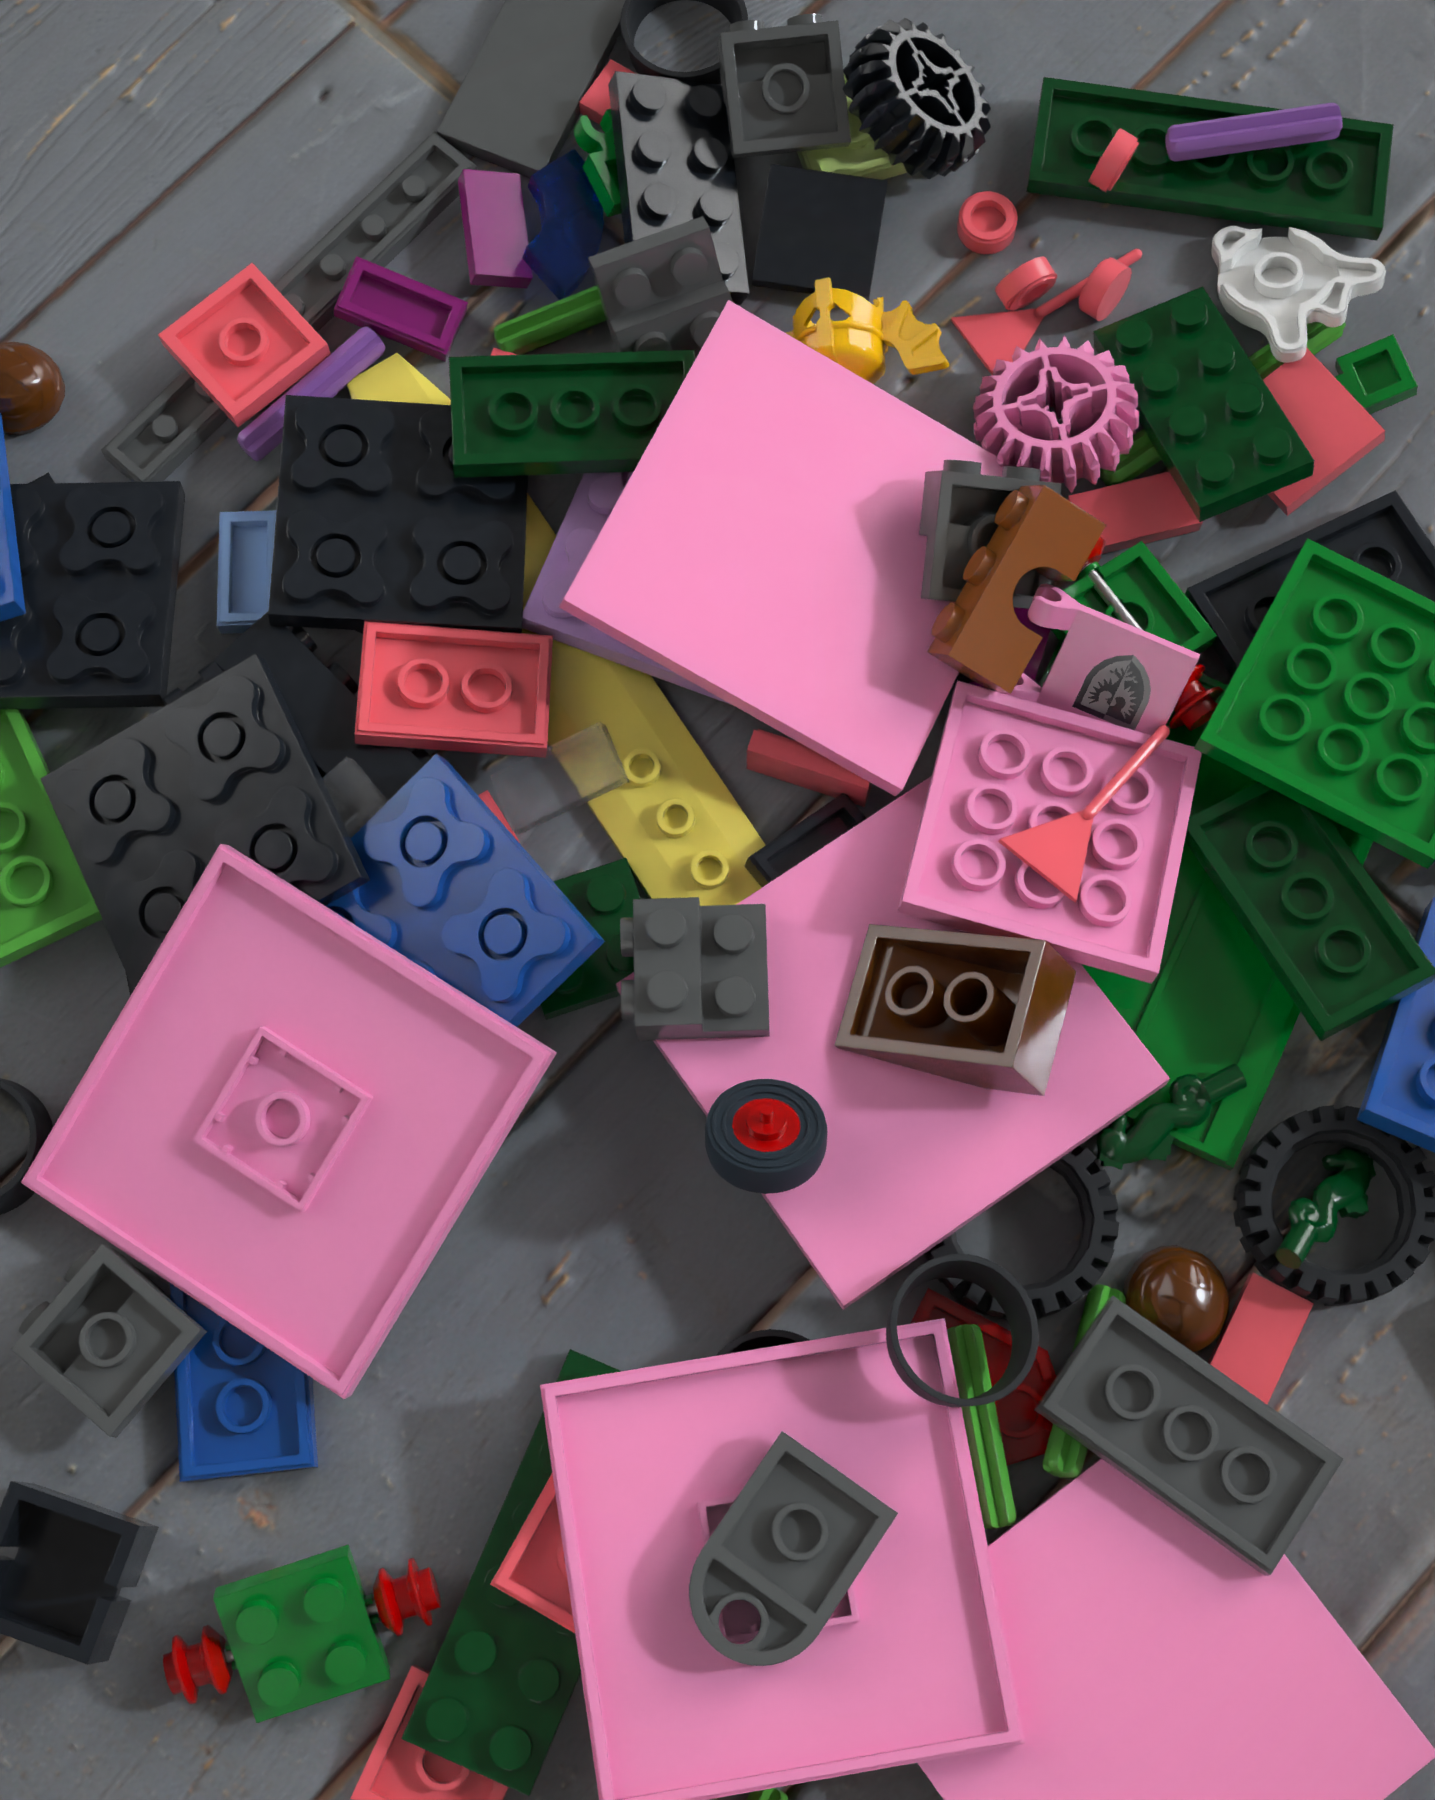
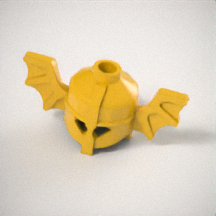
M829 277L815 280V292L806 297L796 309L793 316V330L785 332L872 384L878 381L885 373V354L888 352V346L895 348L899 352L906 369L912 375L949 367V362L939 346V338L942 333L936 323L925 324L918 321L913 314V308L907 300L902 301L892 311L884 312L883 297L873 299V304H871L865 298L853 292L832 288V282ZM837 305L850 317L843 321H832L830 311ZM817 309L820 311V318L814 324L811 318Z

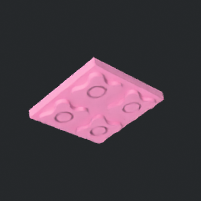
M957 680L952 693L898 912L973 934L1046 940L1066 960L1152 984L1160 970L1202 753L1194 749L1195 747L1165 739L1093 818L1076 903H1074L998 841L1000 838L1084 810L1151 735Z

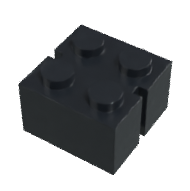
M11 1481L0 1507V1547H19L15 1559L0 1556V1634L87 1665L108 1661L131 1600L119 1596L122 1587L137 1586L159 1527L35 1483Z

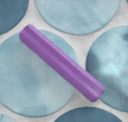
M1326 103L1171 125L1167 130L1165 143L1169 159L1172 161H1183L1336 139L1340 134L1343 123L1339 105L1336 103Z
M368 326L359 329L239 433L237 441L243 451L255 461L262 460L282 442L286 395L333 398L354 377L365 371L383 355L386 347L380 337Z

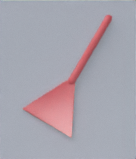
M1137 248L1133 249L1117 260L1126 266H1130L1141 259L1142 251ZM1089 277L1036 309L952 317L951 321L990 374L994 376L993 369L995 368L996 360L999 359L1013 363L1012 355L1016 346L1025 350L1044 317L1079 297Z
M1166 725L1159 726L1084 810L1000 838L998 842L1076 903L1093 818L1170 734L1169 727Z

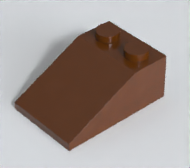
M869 924L835 1046L842 1050L981 1088L1044 1096L1076 971L1046 940Z

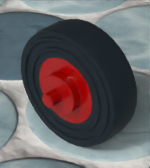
M776 1079L745 1081L723 1092L709 1110L705 1124V1147L709 1161L724 1180L740 1189L763 1194L791 1190L808 1181L816 1173L825 1156L827 1124L822 1108L808 1092L794 1084Z

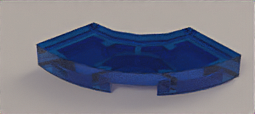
M575 148L531 175L527 186L539 206L542 226L539 234L526 246L522 258L559 300L568 297L588 274L591 268L588 257L597 254L604 226L603 207L582 168L585 161Z

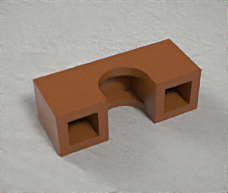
M1046 485L1021 486L1019 490L1012 491L1004 499L995 516V523L999 526L987 547L982 546L969 560L963 573V579L967 581L956 602H951L943 608L936 618L931 631L935 639L927 651L929 654L984 688L997 692L1012 693L1043 638L1025 627L1015 614L1013 593L1018 581L1025 573L1032 569L1050 580L1075 581L1106 527V524Z

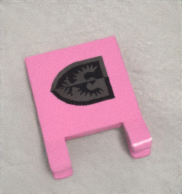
M1041 584L1037 588L1028 610L1029 620L1042 627L1067 630L1068 632L1042 687L1022 673L1012 693L1004 694L1152 735L1159 726L1167 724L1199 660L1200 654L1086 607L1053 585Z

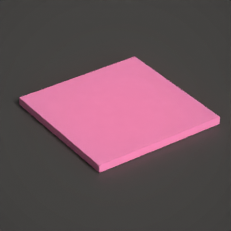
M728 300L559 608L896 796L903 790L959 673L927 652L935 639L931 634L933 624L943 608L952 601L921 599L927 536L919 535L925 472L943 470L944 460L982 463L981 475L1002 477L1003 467L999 466L996 462L997 456Z
M931 777L736 904L766 905L770 1036L653 1040L706 1117L715 1100L723 1092L739 1083L755 1079H776L794 1084L808 1092L818 1102L827 1124V1146L820 1167L808 1181L796 1188L780 1193L761 1194L843 1310L1164 1087L1170 1079L1082 964L1069 960L1066 961L1076 971L1044 1096L981 1088L842 1050L835 1046L869 924L970 933L898 912ZM634 972L623 980H634ZM621 981L616 983L617 991L621 995Z
M220 844L21 1183L341 1398L346 1399L353 1394L557 1052L229 845Z
M945 1318L897 1326L900 1348L914 1373L934 1390L951 1397L960 1398ZM886 1328L540 1385L599 1800H709L1025 1744L962 1408L932 1403L917 1395L902 1381L889 1357L886 1343ZM783 1431L898 1514L816 1639L803 1652L792 1659L774 1665L753 1666L727 1658L713 1648L703 1637L692 1615L689 1601V1583L693 1566L701 1550ZM734 1600L722 1609L719 1616V1628L722 1635L728 1641L735 1644H744L751 1641L757 1635L760 1628V1616L757 1609L751 1603L744 1600Z
M1100 1458L988 1545L1025 1744L918 1762V1765L943 1800H1384L1435 1758V1748L1285 1554L1272 1574L1264 1576Z

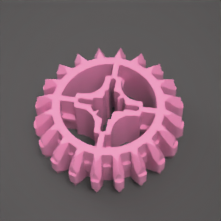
M1064 336L1058 347L1047 348L1039 338L1035 351L1028 353L1016 346L1012 355L1013 363L997 359L993 369L994 376L982 377L980 395L975 397L973 405L974 419L976 420L974 423V434L981 448L997 456L996 462L999 466L1003 467L1011 464L1016 467L1040 469V481L1064 483L1072 493L1077 485V479L1085 478L1096 485L1100 477V468L1115 472L1117 464L1120 462L1119 455L1129 454L1130 448L1133 445V435L1136 434V429L1139 426V411L1136 410L1138 407L1137 390L1134 389V384L1130 383L1125 365L1114 366V359L1111 356L1110 350L1094 356V349L1089 340L1079 348L1074 349L1070 348V344ZM1050 407H1053L1055 412H1050ZM1057 418L1062 419V424H1058Z

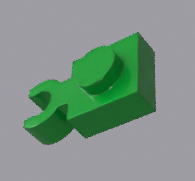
M607 109L600 122L604 133L595 130L587 115L580 116L574 128V137L577 144L585 152L589 153L582 168L607 217L622 213L611 109Z
M1394 334L1336 358L1335 368L1338 376L1335 378L1369 414L1417 395L1418 384Z

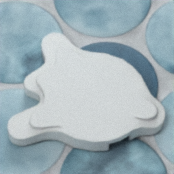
M1228 226L1219 230L1212 240L1211 254L1218 267L1217 292L1222 306L1227 313L1241 324L1263 333L1269 341L1272 355L1276 360L1284 363L1298 361L1305 355L1307 348V324L1320 322L1328 327L1341 326L1346 320L1350 300L1357 296L1376 293L1383 287L1385 281V266L1379 260L1340 254L1307 231L1289 227L1288 237L1274 236L1262 238V228L1245 229L1238 226Z

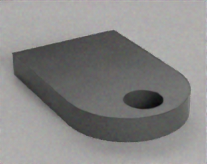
M782 1431L695 1561L689 1583V1601L692 1615L699 1631L718 1652L727 1658L747 1665H774L799 1655L819 1635L898 1513ZM734 1600H744L751 1603L757 1609L760 1616V1628L757 1635L751 1641L744 1644H735L728 1641L722 1635L719 1628V1616L722 1609Z

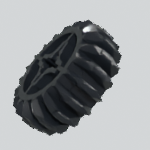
M907 18L898 23L889 20L883 26L880 25L870 34L868 33L855 46L856 50L849 56V63L843 69L848 81L842 89L845 95L853 100L848 111L859 117L862 123L859 132L869 134L875 142L874 150L881 148L889 156L892 166L901 162L907 173L911 176L921 172L923 176L930 180L938 174L945 177L950 172L957 171L978 153L979 147L986 142L984 135L991 128L990 122L986 117L991 107L981 97L985 90L984 85L975 81L972 75L975 67L965 64L960 57V49L953 50L946 44L943 33L937 36L932 35L928 25L924 22L915 27L913 22Z

